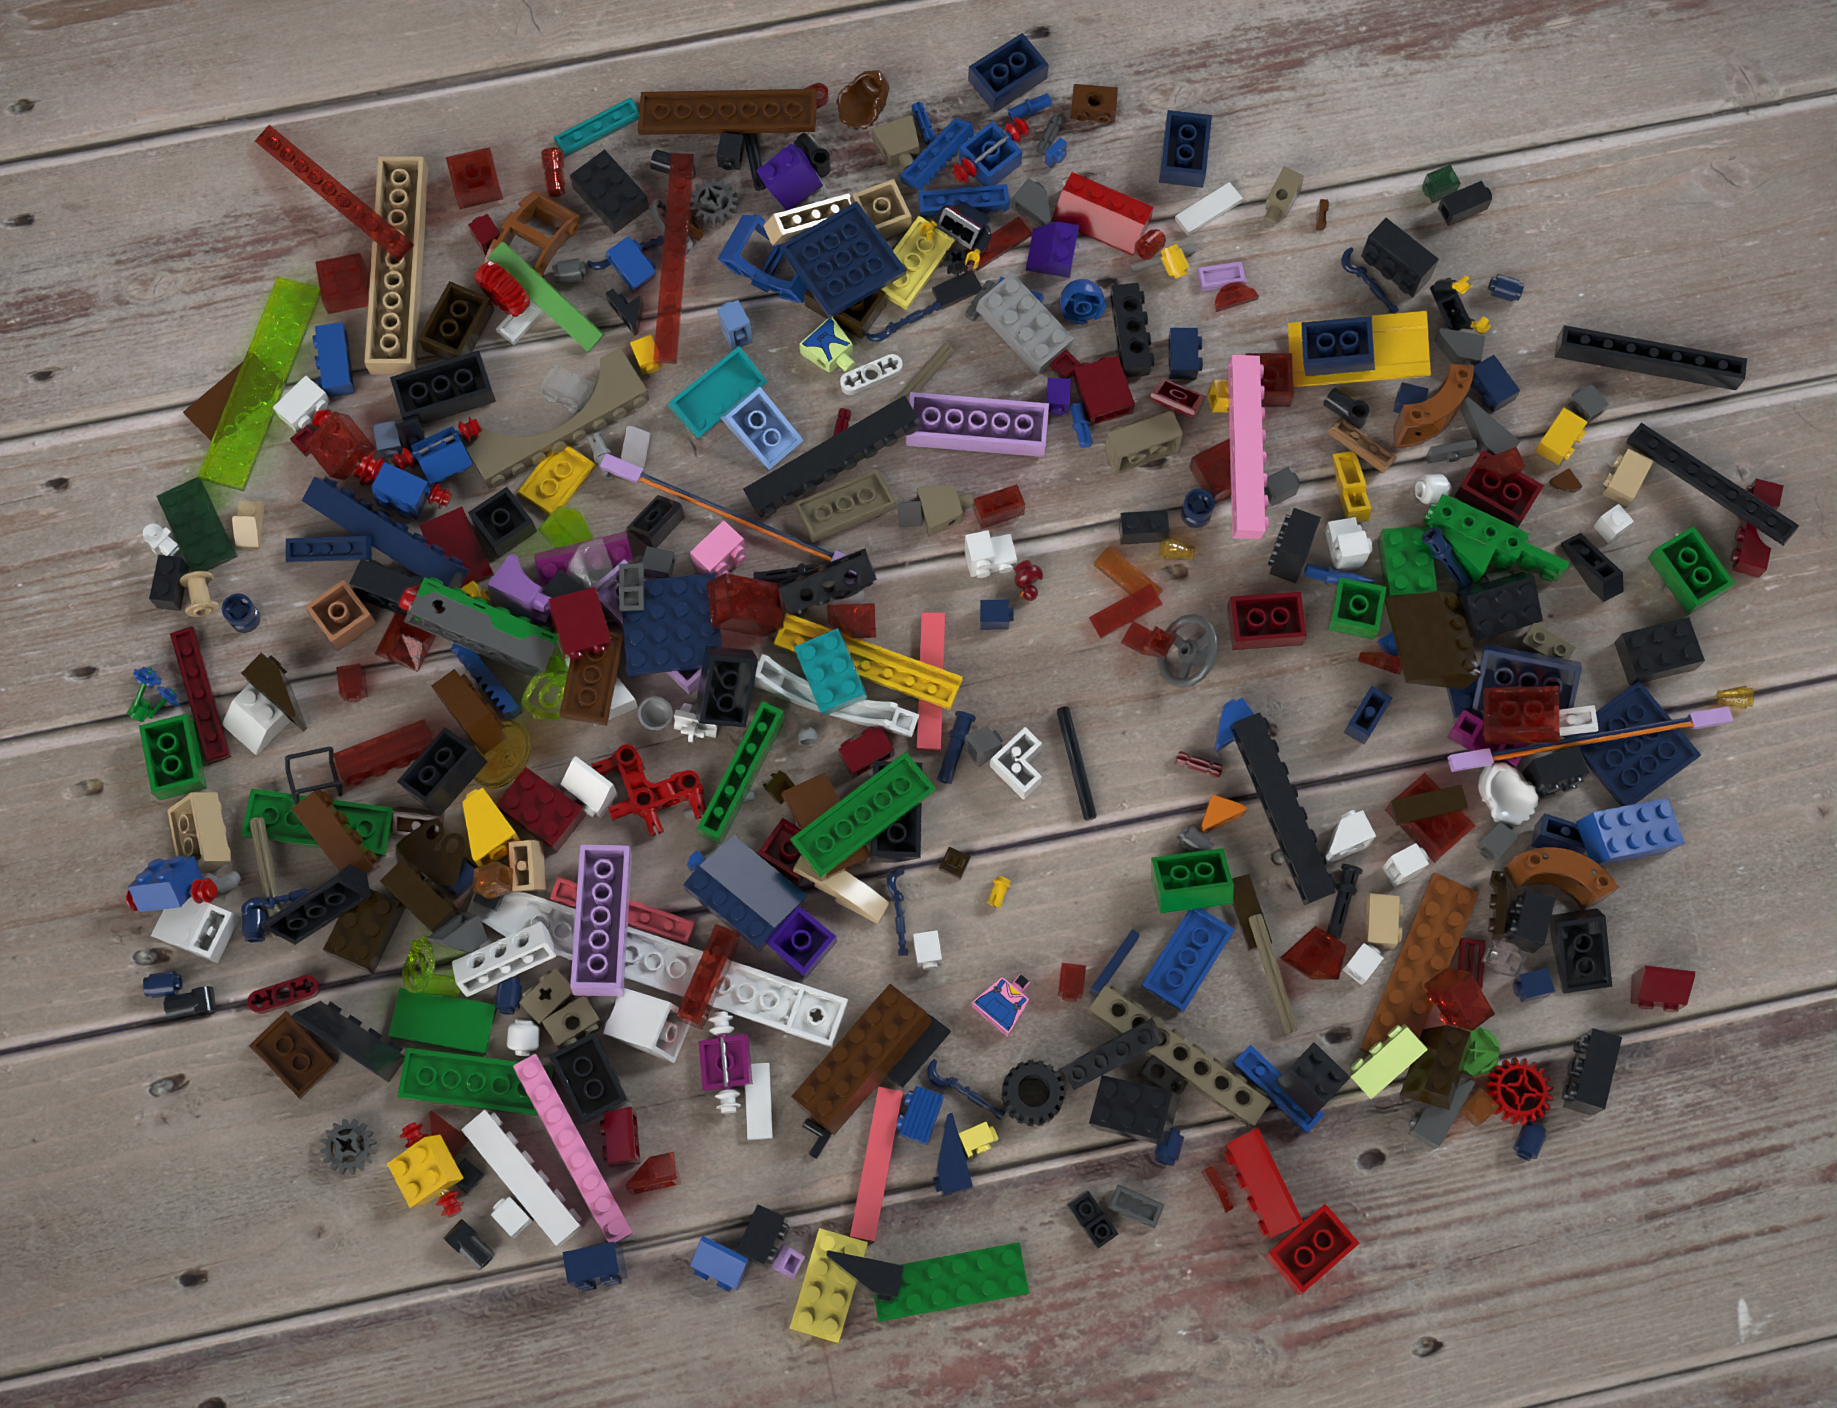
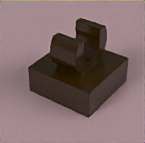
M779 770L777 774L772 773L770 775L773 779L768 785L764 783L763 787L777 803L782 805L784 803L781 795L782 792L796 785L785 773Z
M948 847L939 870L961 880L971 856Z

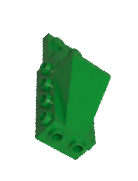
M1443 493L1437 504L1432 502L1423 522L1427 523L1425 527L1429 526L1430 529L1439 527L1442 530V536L1452 545V553L1474 584H1477L1483 576L1490 561L1493 562V566L1502 570H1510L1514 563H1517L1520 569L1528 572L1532 570L1540 574L1539 576L1549 582H1557L1570 563L1527 543L1529 533Z

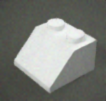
M249 683L233 699L222 725L257 756L291 721L279 708Z
M575 756L572 759L560 784L564 791L563 794L574 802L577 801L583 805L585 813L590 817L596 815L601 819L608 811V806H612L619 797L617 791L610 781Z
M1355 810L1343 814L1341 816L1342 819L1337 822L1338 825L1332 833L1324 855L1327 865L1368 848L1376 837L1363 810L1357 813Z

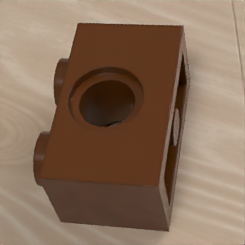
M1074 84L1070 119L1078 121L1092 120L1101 123L1115 122L1118 87Z

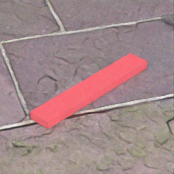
M922 612L920 661L940 669L944 668L945 613ZM919 699L917 751H941L942 707Z
M557 877L549 898L550 901L576 909L578 883ZM629 900L628 927L686 946L689 945L696 921Z
M878 1087L850 1233L851 1238L875 1242L903 1091Z

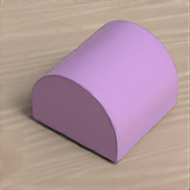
M782 1244L770 1268L793 1280L805 1256Z

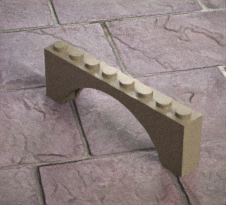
M618 348L600 358V375L593 395L576 416L560 427L533 436H507L494 433L480 426L482 432L478 433L480 438L473 435L471 436L470 443L465 441L463 437L461 441L485 484L490 489L493 486L502 485L506 479L513 475L522 474L531 465L541 463L546 459V455L549 452L559 453L566 448V444L579 442L587 434L603 429L607 423L623 418L627 412L634 408L643 407L650 398L646 387L622 349Z

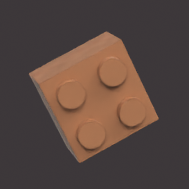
M344 579L304 606L337 651L376 624L371 614Z

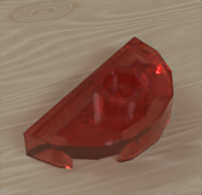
M1241 282L1229 283L1223 286L1216 296L1214 303L1215 313L1258 300L1259 295L1255 289L1242 285Z

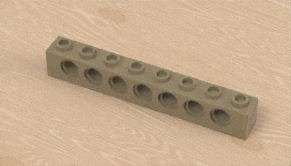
M1106 985L1089 1007L1087 1014L1117 1035L1132 1029V1022L1135 1020L1144 1022L1153 1018L1165 1039V1045L1155 1046L1144 1052V1054L1250 1129L1255 1126L1271 1102L1267 1099L1268 1095L1257 1087L1253 1089L1246 1084L1247 1080L1238 1073L1231 1074L1225 1069L1226 1065L1216 1058L1212 1060L1204 1055L1206 1052L1197 1044L1190 1045L1184 1040L1185 1036L1179 1031L1167 1029L1163 1026L1164 1022L1155 1015L1150 1017L1143 1012L1144 1008L1134 1000L1129 1002L1123 998L1124 994L1116 987L1111 986L1109 988ZM1114 1006L1122 1007L1124 1015L1122 1017L1114 1016L1111 1008ZM1175 1049L1183 1050L1186 1054V1059L1183 1061L1175 1059L1173 1051ZM1198 1063L1203 1064L1206 1067V1074H1196L1194 1065ZM1215 1079H1224L1227 1083V1089L1219 1090L1215 1086ZM1236 1093H1244L1248 1098L1247 1104H1239L1235 1098Z

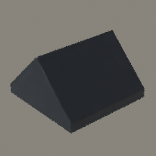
M657 495L627 529L647 546L657 548L685 518L682 505L677 501Z

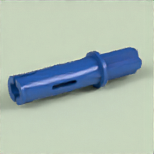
M1307 563L1304 569L1305 577L1325 581V584H1337L1340 577L1370 584L1375 583V578L1332 569V566L1326 568Z

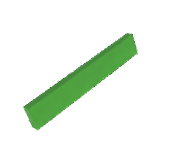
M501 242L487 258L489 261H493L505 268L507 272L516 278L518 283L522 285V288L526 290L529 298L588 352L605 335L505 242Z

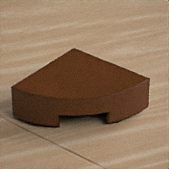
M1320 199L1316 230H1324L1326 228V212L1329 209L1328 199Z
M687 211L683 216L680 230L700 241L704 235L702 227L699 229L695 223L696 218Z
M1570 468L1549 481L1550 485L1555 489L1569 492L1579 491L1583 487Z

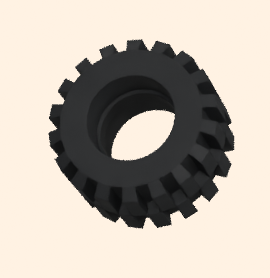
M1028 1060L1026 1063H1023V1061L1018 1063L1015 1068L1013 1067L1009 1071L1003 1082L1001 1098L1005 1111L1009 1112V1116L1012 1119L1015 1118L1020 1124L1026 1123L1027 1126L1033 1127L1034 1124L1040 1126L1047 1121H1051L1060 1111L1065 1097L1064 1081L1060 1079V1073L1058 1071L1055 1072L1052 1065L1049 1064L1047 1066L1041 1060L1038 1062ZM1034 1079L1045 1085L1048 1097L1043 1105L1030 1107L1020 1100L1018 1089L1024 1081Z

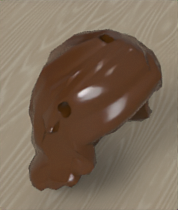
M880 70L862 72L838 93L836 103L840 113L839 118L842 124L848 125V128L854 127L858 130L860 127L866 130L868 127L873 126L874 121L878 119L886 106L890 86Z

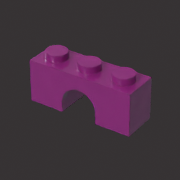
M1463 710L1447 736L1450 740L1470 751L1490 748V751H1498L1526 746V744L1508 734L1504 737L1492 734L1483 726L1485 721L1466 710ZM1522 756L1496 760L1494 763L1506 762L1515 768Z

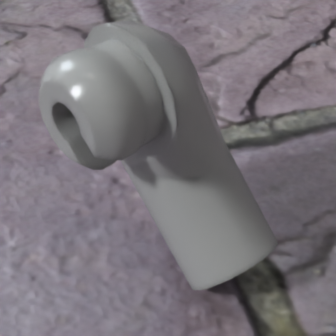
M230 872L221 878L207 873L203 878L212 879L217 886V891L220 893L236 888L241 881V877L237 872Z

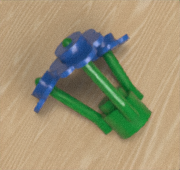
M142 667L139 670L134 669L133 672L135 680L141 683L127 714L140 722H144L147 717L152 719L155 713L167 701L177 707L180 706L176 699L178 695L169 687H157L163 698L152 709L150 708L151 702L142 698L147 685L161 684L162 678L157 677V671L152 670V667Z

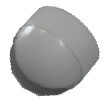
M803 727L798 733L799 745L813 746L817 744L815 729L809 727V730H805V727Z

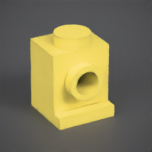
M987 1122L958 1133L967 1159L973 1158L972 1152L974 1151L977 1154H981L990 1150V1145L999 1140L994 1127H988Z

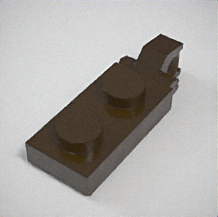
M1492 871L1489 885L1494 889V894H1490L1489 908L1493 909V918H1489L1488 932L1492 933V940L1501 941L1505 934L1507 872Z

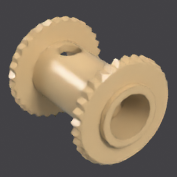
M195 571L185 574L180 578V585L188 587L192 605L188 606L185 611L191 617L207 616L219 609V604L211 601L207 584L213 580V575L210 572Z

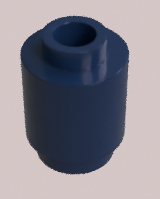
M1502 274L1492 277L1488 285L1491 296L1511 302L1513 300L1519 301L1524 289V283H1521L1519 279Z
M262 906L250 909L248 916L242 914V936H245V942L256 943L265 941L267 930L262 928L261 923L267 919V910L262 909Z
M176 971L154 973L143 979L144 994L146 997L151 996L153 999L178 995L179 990L183 988L182 977L177 975Z
M510 977L497 984L495 1008L500 1010V1014L514 1015L515 1011L520 1010L519 1002L521 1001L522 993L520 979Z
M1527 1121V1124L1522 1126L1513 1146V1149L1517 1152L1516 1155L1526 1161L1537 1159L1546 1138V1129L1538 1123Z
M1172 1128L1168 1147L1156 1144L1154 1151L1156 1162L1174 1166L1175 1161L1179 1160L1184 1136L1180 1135V1130Z

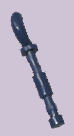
M663 235L657 236V239H651L646 243L641 242L639 244L642 251H645L651 246L655 247L659 243L660 245L666 243ZM607 259L599 262L587 261L588 267L594 270H602L611 265Z
M1352 247L1348 248L1341 258L1343 269L1348 273L1356 274L1358 278L1362 277L1378 300H1382L1389 308V312L1396 314L1399 311L1398 307L1388 300L1385 296L1386 293L1377 283H1374V278L1369 279L1366 274L1367 269L1362 266L1356 267L1351 263L1350 256L1354 249Z
M936 301L932 306H927L924 310L915 311L907 315L906 318H901L899 322L894 324L889 322L884 331L876 334L867 333L865 337L872 342L883 341L891 333H895L896 329H900L907 323L911 324L924 318V315L931 314L934 310L942 309L939 301Z
M902 869L892 870L887 877L886 883L888 890L893 895L892 901H895L894 906L897 915L895 917L896 934L899 937L898 945L900 947L898 949V956H907L908 949L905 947L906 940L904 936L906 927L905 917L903 916L905 910L901 909V901H904V896L896 887L897 878L904 874Z
M304 888L289 892L288 895L275 896L274 898L272 896L267 897V899L252 898L242 905L241 912L244 916H248L249 910L257 906L270 907L272 909L275 908V904L287 903L289 900L292 902L310 889Z
M936 1059L929 1063L927 1076L933 1085L937 1087L949 1086L950 1089L954 1087L960 1093L966 1095L968 1100L981 1108H986L1001 1121L1006 1113L1004 1110L997 1109L989 1104L984 1097L974 1091H970L969 1086L964 1088L961 1084L957 1083L959 1079L940 1077L936 1071Z

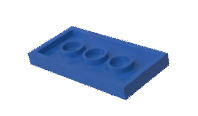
M1201 908L1188 910L1141 987L1183 1013L1235 929Z

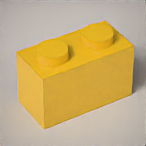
M1563 408L1535 452L1558 466L1563 459L1568 461L1575 450L1571 446L1575 441L1580 443L1586 434L1583 428L1587 421Z

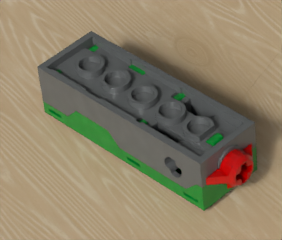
M424 577L420 585L404 590L398 604L400 608L407 610L404 622L536 679L545 671L558 640L553 629L546 626H541L540 628L533 625L532 621L526 617L519 616L517 618L510 615V611L503 607L497 606V608L487 605L488 602L480 597L471 598L465 595V591L457 587L448 588L442 585V581L434 577H429V579Z

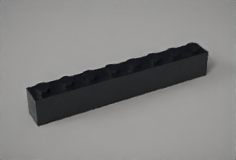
M1567 325L1563 326L1557 336L1554 356L1555 358L1730 390H1737L1743 383L1747 367V358Z
M904 395L748 485L743 490L759 517H769L779 507L794 503L800 495L813 492L824 481H832L837 477L838 473L853 469L857 462L864 458L869 459L875 456L878 450L883 447L894 445L902 436L915 433L922 424Z
M1259 712L1233 722L1229 726L1303 904L1307 905L1336 893L1334 889L1336 888V882L1333 876L1328 874L1326 870V858L1321 851H1318L1315 844L1317 842L1316 834L1307 825V813L1303 806H1299L1297 789L1294 784L1289 782L1287 777L1289 775L1288 768L1285 762H1281L1278 756L1279 747L1275 739L1272 740L1268 732L1270 726L1267 719L1262 717Z

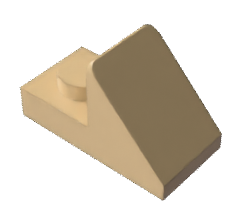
M239 501L237 516H232L236 548H260L265 505L262 501Z

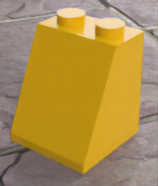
M482 787L479 790L475 789L468 793L462 803L472 858L484 873L497 860L501 861L509 855L508 842L521 840Z

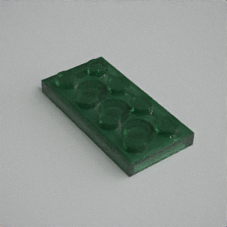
M200 476L156 496L191 572L208 571L238 557Z

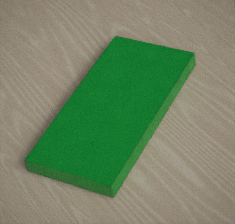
M399 988L388 1036L390 1038L486 1055L497 1009L494 1004Z

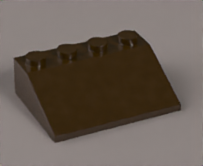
M1435 591L1391 597L1384 600L1406 683L1465 690L1481 676L1458 593Z

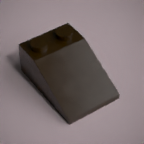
M260 653L241 674L304 732L307 727L291 683L285 676L287 671L272 655L267 658L263 653Z

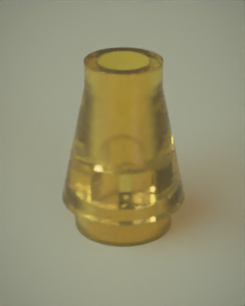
M1169 537L1162 539L1160 542L1159 557L1164 558V560H1192L1194 557V546H1189Z
M1745 685L1726 690H1717V705H1727L1742 709L1753 707V688H1747Z

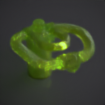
M558 656L550 657L546 672L539 673L532 678L522 696L521 702L523 707L530 712L531 717L535 720L548 719L553 721L561 719L559 718L560 711L555 714L548 713L529 703V698L535 685L541 679L549 678L548 682L539 692L538 700L543 707L548 709L560 704L563 699L568 670L562 659ZM552 685L560 688L561 690L557 693L558 696L554 702L547 703L543 700L545 693L550 692L549 688Z
M423 936L419 940H413L402 970L405 988L414 994L423 992L457 996L460 988L456 984L454 976L433 974L435 956L431 942L427 939L428 936ZM424 947L428 956V966H426L424 954L420 952ZM418 958L420 961L418 966L421 967L422 972L419 977L415 969V963ZM409 971H410V973H411V976H412V979H413V982H414V986H413L412 983L410 982Z

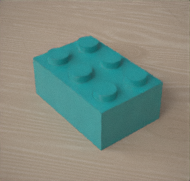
M838 628L794 647L822 715L827 716L868 698L847 644Z

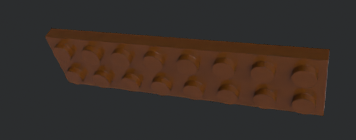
M817 89L641 92L638 133L639 135L721 134V132L729 134L815 132Z

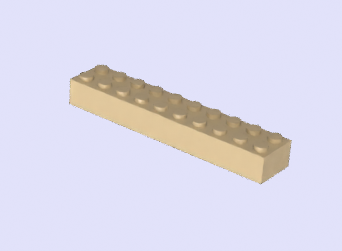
M423 156L378 157L365 365L370 375H399L415 370L417 366L428 167Z

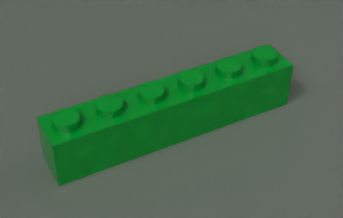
M763 701L761 702L697 827L700 836L717 844H723L785 722L783 710Z

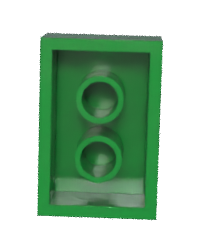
M1429 526L1382 529L1378 537L1382 582L1383 586L1387 587L1385 599L1437 591L1432 550L1428 544L1422 541L1423 534L1430 529Z
M1694 526L1655 548L1648 557L1650 563L1688 615L1724 595L1735 584Z
M188 714L139 725L151 793L158 800L207 789L195 722Z
M1224 848L1151 858V880L1160 914L1233 904L1234 884Z

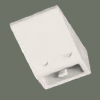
M190 897L182 907L164 909L151 936L218 963L239 918L232 912L210 903L203 902L197 904Z

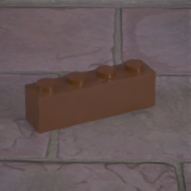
M313 791L291 808L338 871L352 864L366 872L368 877L380 867L377 863V856L373 851L365 848L362 844L363 838L356 830L352 831L348 826L347 817L343 812L335 809L332 805L334 801L326 791Z

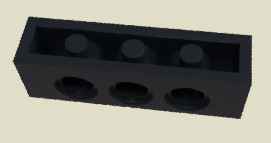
M1139 283L1111 285L1110 300L1119 360L1126 378L1149 375L1151 367L1154 366V355L1149 353L1148 347L1151 346L1150 332H1146L1145 325H1148L1147 311H1143L1142 304H1145L1144 291H1140ZM1131 307L1134 311L1129 312L1124 308ZM1128 328H1135L1137 332H1130ZM1136 348L1139 349L1141 352L1134 353L1131 351V349Z
M866 548L780 581L778 582V590L788 613L800 614L814 604L819 606L829 602L830 598L837 595L839 597L846 596L852 592V589L869 587L874 583L873 581L877 580ZM852 570L856 572L854 578L848 579L844 577L847 571ZM826 579H831L835 583L831 587H824L822 582ZM803 588H810L813 591L809 596L800 594Z
M1150 1018L1067 1063L1061 1069L1074 1091L1161 1044L1164 1038L1153 1018Z

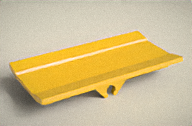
M1427 311L1373 315L1375 370L1305 376L1301 322L1288 323L1290 387L1431 376Z

